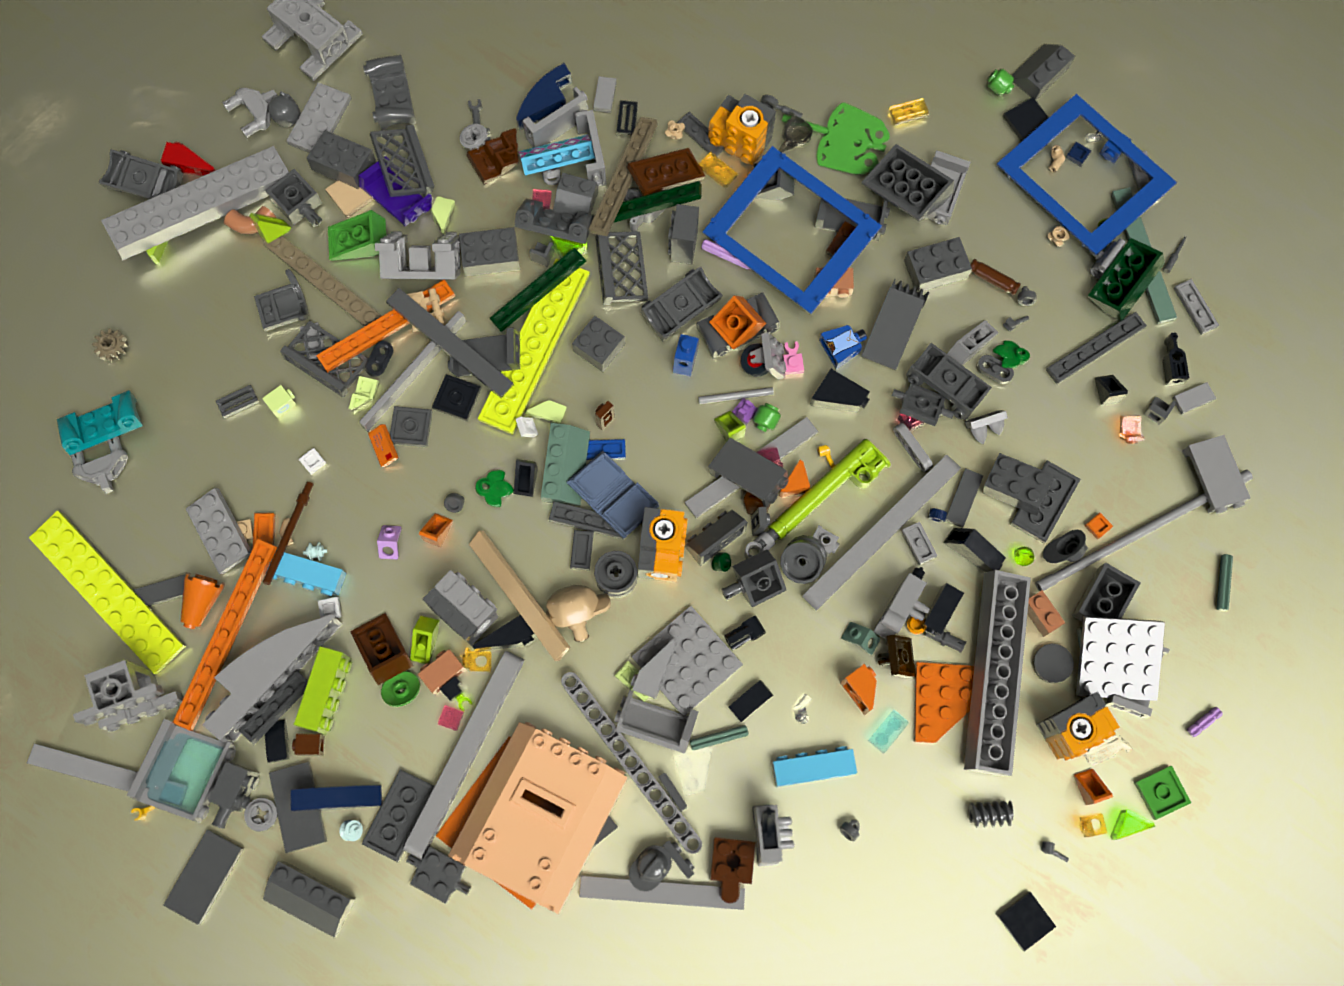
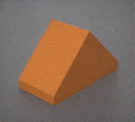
M799 460L789 476L786 487L781 489L779 496L782 498L805 493L810 489L802 460Z
M435 513L420 530L419 535L423 541L441 548L453 520Z
M1094 769L1074 775L1085 805L1096 804L1113 798V794Z

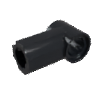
M755 615L744 621L740 627L724 635L733 651L750 640L758 639L766 631Z

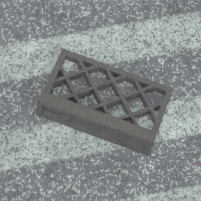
M406 125L405 129L370 132L390 197L423 194V197L428 194L431 195L434 184L414 125ZM402 135L404 141L401 144L393 139V137ZM376 137H382L387 142L383 145L377 141ZM390 142L399 147L396 152L387 147ZM401 149L408 153L407 159L398 154ZM382 152L392 155V158L387 160L382 156ZM394 158L403 162L401 168L392 163ZM408 165L413 168L414 172L410 174L403 168ZM389 166L398 171L395 176L387 172ZM400 173L409 178L406 183L397 178ZM413 180L419 185V188H413L408 184ZM396 182L403 188L401 190H393L392 184Z
M609 232L608 236L596 234L603 305H611V302L648 301L640 232ZM636 237L637 243L634 247L626 242L628 238ZM608 238H616L620 243L613 247L609 243ZM622 244L630 250L626 255L617 250ZM632 252L639 258L636 263L627 258ZM614 253L622 258L618 264L611 260V256ZM624 261L632 266L628 272L619 267ZM616 269L624 275L620 281L613 277ZM634 269L641 274L638 280L629 275ZM626 277L634 283L630 289L622 284ZM618 286L626 292L624 296H615V290ZM638 286L643 290V295L637 296L632 290Z
M309 321L288 347L284 346L280 352L285 360L344 398L348 393L347 389L365 369L368 358L360 353L351 358L362 360L363 362L360 366L352 367L350 359L348 360L349 368L338 369L336 367V370H331L327 373L323 366H319L321 364L319 360H310L309 353H321L329 348H322L320 339H330L332 346L341 340ZM310 327L317 330L318 336L307 338V332L311 329ZM318 341L319 348L308 350V342ZM305 342L306 350L297 351L294 349L297 344ZM350 372V378L346 383L340 379V373Z

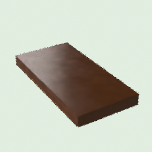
M689 148L631 162L627 166L643 196L701 181L705 178L704 172Z

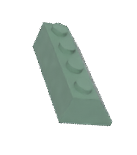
M551 423L541 490L542 502L554 503L555 501L567 505L581 506V497L567 484V481L586 466L590 431L572 425Z

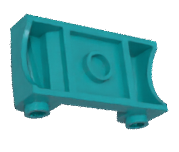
M130 390L111 397L113 403L81 416L74 412L57 419L60 440L65 451L72 455L142 427L143 424L136 409L137 401Z

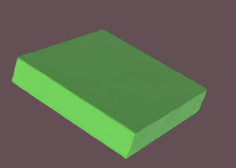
M1168 766L1134 782L1153 820H1157L1192 803L1172 766Z

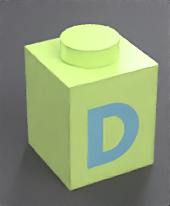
M281 385L262 398L277 418L296 406L292 400L295 396L289 388L285 390Z

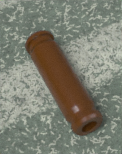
M973 259L970 264L972 267L971 272L975 276L1006 293H1010L1012 296L1016 294L1021 285L1020 282L1017 283L1014 279L983 262H978L977 259Z

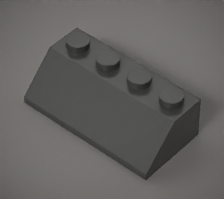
M278 861L268 879L263 900L334 938L337 936L356 900L285 861Z

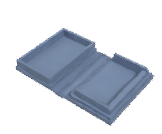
M603 451L567 481V484L623 539L643 522L645 507H659V503L638 482L635 484Z

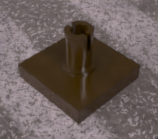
M888 635L889 653L878 654L877 659H882L878 660L879 666L890 665L891 676L915 678L912 639L898 635Z

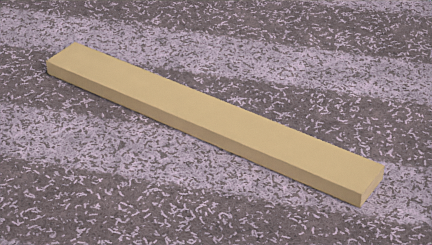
M479 531L469 545L555 661H560L570 649V646L486 533Z

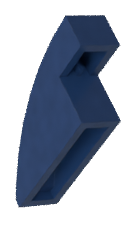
M565 63L544 75L529 91L517 114L516 120L519 130L524 129L523 120L529 117L533 123H536L566 104V99L560 89L572 84V78Z
M382 785L291 790V811L294 812L340 810L382 805Z

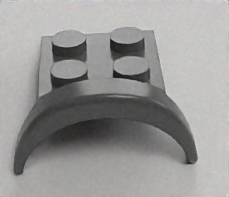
M287 269L285 273L291 284L254 296L262 327L265 331L308 318V308L304 294L290 269Z

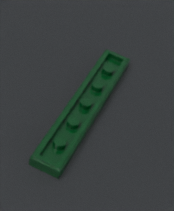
M700 181L624 201L613 223L677 206V204L699 200L702 195V184Z
M574 247L490 317L491 321L501 332L504 331L586 263V259Z

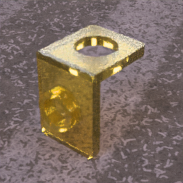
M466 648V652L462 657V664L468 672H490L492 653L472 652L469 648ZM479 656H484L487 659V664L484 667L476 665V659Z
M1102 813L1079 817V826L1084 838L1107 833ZM1092 819H1097L1100 822L1101 826L1098 831H1094Z

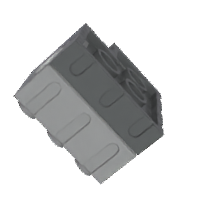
M450 570L422 599L438 617L471 646L499 617L496 613L498 609L488 598L484 599L480 594L481 592L475 586H470L466 578L458 571L455 574Z

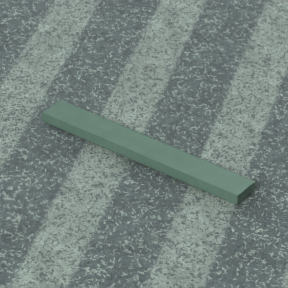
M1130 187L1111 193L1116 210L1133 197ZM1140 216L1124 230L1128 241L1130 238H1133L1151 247ZM1159 271L1146 288L1157 324L1177 319L1161 271Z

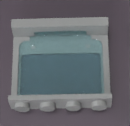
M164 719L127 796L141 803L201 823L202 819H205L209 812L208 806L210 802L208 799L225 762L232 761L235 757L236 747L229 741L225 743L176 726L172 721Z

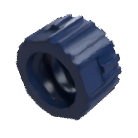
M932 508L928 518L936 522H945L947 512Z

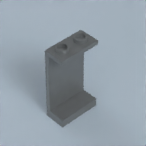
M821 199L815 227L838 232L845 221L855 227L858 226ZM846 199L882 225V228L872 239L879 241L880 236L885 234L887 224L883 223L884 218L888 219L890 208H887L888 201L884 200L883 206Z
M514 327L506 328L505 335L462 340L499 372L520 369V334ZM450 357L448 369L456 377L472 375Z
M731 437L708 466L710 475L715 478L721 475L761 499L763 507L766 508L770 503L773 504L775 502L778 492L781 488L784 489L789 481L787 470Z

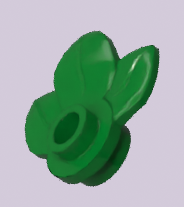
M1005 340L1003 345L996 346L992 351L1004 358L1001 367L1016 368L1019 365L1025 364L1030 358V353L1026 349L1020 348L1013 341Z
M501 470L489 472L486 478L478 480L475 485L477 494L484 497L487 504L492 507H501V498L507 497L514 492L513 487L504 481L505 472ZM486 484L489 489H483L482 485Z

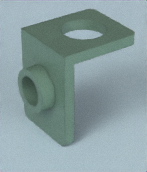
M853 622L849 623L842 636L843 640L860 646L869 655L873 654L880 641V638L871 629ZM873 638V644L868 648V641Z

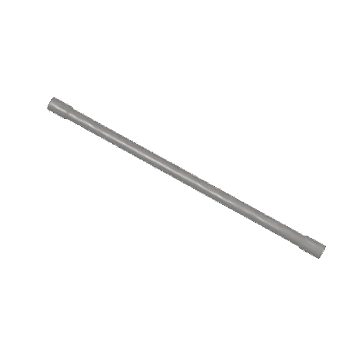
M1246 469L1240 472L1244 483L1253 479L1249 470ZM1205 493L1054 574L1035 582L1039 591L1049 589L1059 581L1207 503L1208 499Z

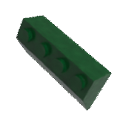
M1130 238L1090 291L1088 298L1106 314L1123 321L1164 266L1163 252Z

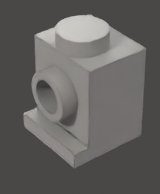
M818 526L813 537L824 545L827 557L831 552L835 554L840 545L837 542L839 537L823 529L822 526ZM823 538L829 540V543L825 544Z

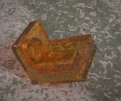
M1120 416V439L1125 440L1127 444H1137L1138 441L1144 440V436L1141 435L1142 416Z

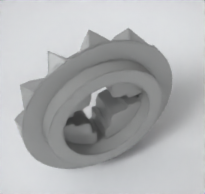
M471 124L462 130L460 142L465 149L469 148L471 151L474 148L479 149L480 145H485V140L488 139V132L483 125ZM473 133H474V135H476V140H475V141L473 140V137H472V136H473Z
M258 798L250 802L244 813L247 826L254 831L268 830L274 825L278 817L276 806L271 800L266 798ZM259 809L269 811L264 815V821L261 818H254L259 814Z

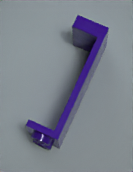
M376 162L359 175V187L404 226L415 222L421 214L427 213L432 207V195L430 194L424 198L420 194L390 197L379 162ZM389 166L387 172L395 176L396 173ZM396 182L392 184L393 190H401L403 188Z

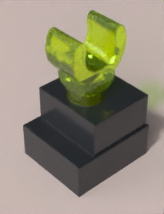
M455 676L441 687L440 690L449 701L453 702L456 699L459 702L460 710L465 712V709L462 707L463 702L468 701L470 705H473V702L469 698L464 697L463 691L459 688L462 683Z

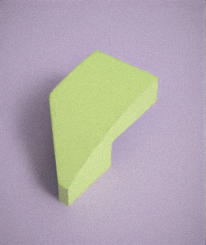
M437 196L431 210L433 221L438 224L441 233H445L449 224V217L455 207V200Z
M359 376L349 409L354 410L373 400L379 381Z
M548 400L526 410L525 414L537 419L542 418L552 423L561 424L566 406Z

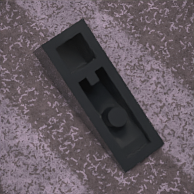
M519 615L472 645L476 652L515 648L522 645L526 647L535 641L536 635L524 618Z

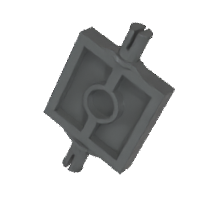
M911 383L905 393L895 388L892 393L893 397L902 400V407L899 413L932 426H936L941 415L950 419L954 416L955 412L944 408V396Z
M432 846L429 847L422 860L411 854L408 857L409 859L406 860L407 863L417 867L410 885L445 904L456 890L466 895L471 890V887L461 882L466 865Z

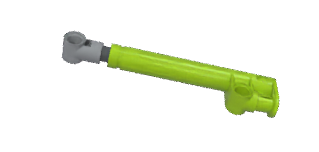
M862 440L768 526L769 530L767 532H762L753 542L746 546L745 558L752 557L748 552L752 548L758 550L759 553L766 549H771L776 544L775 541L777 539L782 540L786 534L790 533L848 479L859 488H867L879 476L878 473L881 470L891 466L889 460L869 440ZM859 475H866L868 481H862Z

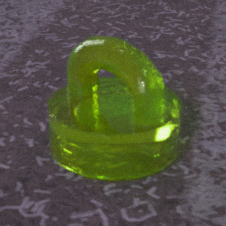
M1026 546L1017 548L1014 551L1016 563L1021 566L1032 564L1034 561L1033 550Z

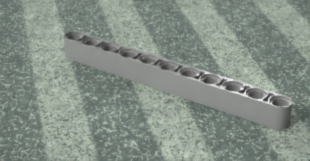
M948 455L943 457L802 597L815 610H818L961 467Z
M509 651L503 654L411 831L403 851L421 860L427 853L524 664L523 658Z
M573 672L564 674L561 684L685 851L690 854L699 852L702 848L700 837L623 735L616 731L617 727L580 678ZM568 678L576 679V684L573 687L566 686L565 682ZM579 694H587L588 700L585 703H579L577 701ZM591 710H599L600 716L597 719H591L589 717ZM610 725L612 727L611 734L603 735L601 733L602 727ZM616 741L624 743L622 751H615L613 749ZM629 757H634L637 761L636 765L632 768L625 765V761ZM646 773L649 776L646 784L638 782L639 774ZM654 789L661 792V798L656 801L652 800L649 795ZM671 806L674 810L673 815L665 817L662 814L663 807ZM678 822H683L686 825V831L682 834L677 833L674 829L675 824ZM692 838L696 839L699 844L698 848L694 851L687 847V841Z

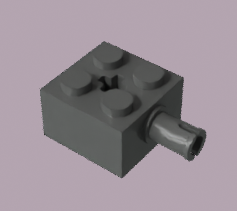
M295 169L266 190L270 200L293 225L304 217L313 227L318 226L316 221L321 224L322 218L316 214L314 209L321 205L322 202L317 192Z
M767 549L732 566L737 580L735 583L721 589L726 600L742 593L751 607L787 591L777 561Z
M225 762L208 799L209 802L220 807L212 822L213 826L224 829L231 812H242L243 809H246L250 802L249 795L252 789L254 790L258 785L260 773L234 763Z

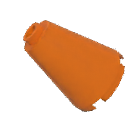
M186 573L184 577L181 622L184 623V627L195 629L196 626L200 627L224 589L225 583L222 582L218 585V580L199 574H196L195 577H190L191 573Z

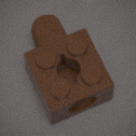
M714 837L710 880L721 881L720 897L724 902L729 904L735 903L740 897L741 883L752 884L756 842Z

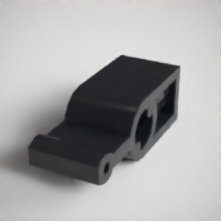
M1171 333L1164 341L1168 352L1163 358L1166 385L1184 384L1189 379L1186 354L1181 348H1178L1177 333Z

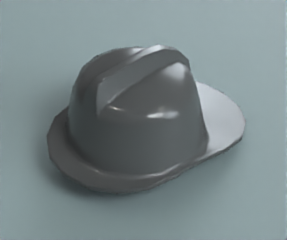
M1078 529L1071 530L1053 540L1044 548L1043 558L1049 563H1059L1065 560L1075 562L1080 560L1088 549L1085 544V533Z
M653 845L647 847L629 869V878L632 885L639 891L645 892L656 888L671 869L672 859L669 852L662 846Z

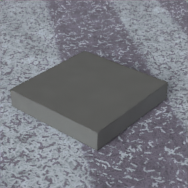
M394 406L390 430L393 444L427 447L432 410Z

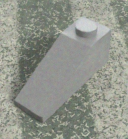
M985 320L959 339L947 354L963 366L999 332Z
M671 640L639 670L638 675L634 674L631 681L633 691L654 699L657 698L677 645L676 641Z

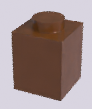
M296 734V739H293L292 750L295 751L294 755L323 756L325 736L321 734Z

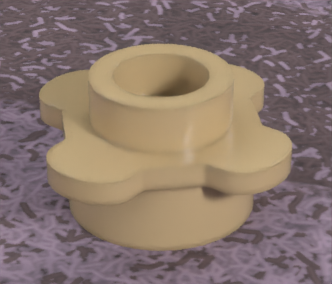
M669 121L668 130L665 131L666 136L671 139H681L685 125Z
M1056 226L1053 232L1048 233L1047 238L1052 240L1057 247H1060L1065 240L1069 239V234L1063 227Z

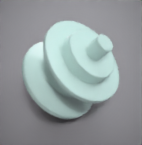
M310 542L308 547H306V551H303V554H306L307 558L312 561L314 558H318L321 561L324 553H327V549H324L320 542L317 543V546H313Z
M346 820L341 824L339 833L341 838L346 841H356L361 837L363 827L359 821Z

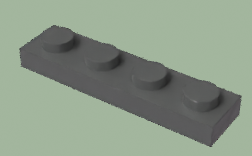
M554 501L549 517L550 522L624 540L595 511Z
M296 671L238 731L255 745L304 694L308 680Z

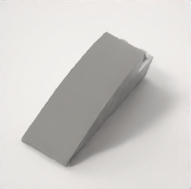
M328 615L285 629L243 653L214 677L231 694L221 700L220 706L216 711H212L206 716L203 726L219 741L225 743L229 741L233 744L241 735L238 730L296 671L299 672L319 650V647H322L342 623L333 615Z

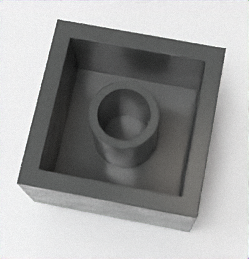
M594 316L572 343L573 352L604 372L624 347L625 336Z

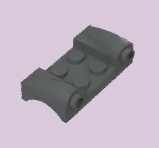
M388 56L366 61V65L363 68L365 76H369L376 105L375 112H372L375 123L378 122L381 131L399 123L416 124L402 56Z
M111 149L107 172L99 180V184L105 188L151 199L179 187L184 174L176 166L170 165L168 167L132 156L123 150L119 152Z
M528 198L523 201L516 212L515 227L582 244L587 242L590 232L589 227L595 216L578 211L574 217L568 213L562 214L552 209H543L544 202Z
M701 266L696 270H690L685 274L686 277L652 302L649 300L641 306L640 313L662 341L669 338L679 328L705 309L707 310L721 300L723 295L710 283Z
M763 292L746 301L761 316L766 325L754 337L740 346L760 338L763 333L769 332L771 334L779 329L780 322ZM712 315L697 322L696 328L704 338L714 359L718 356H724L734 349L709 323L714 317Z
M930 343L906 374L910 384L921 386L925 382L954 404L952 407V411L955 412L954 416L966 420L992 388L933 343Z

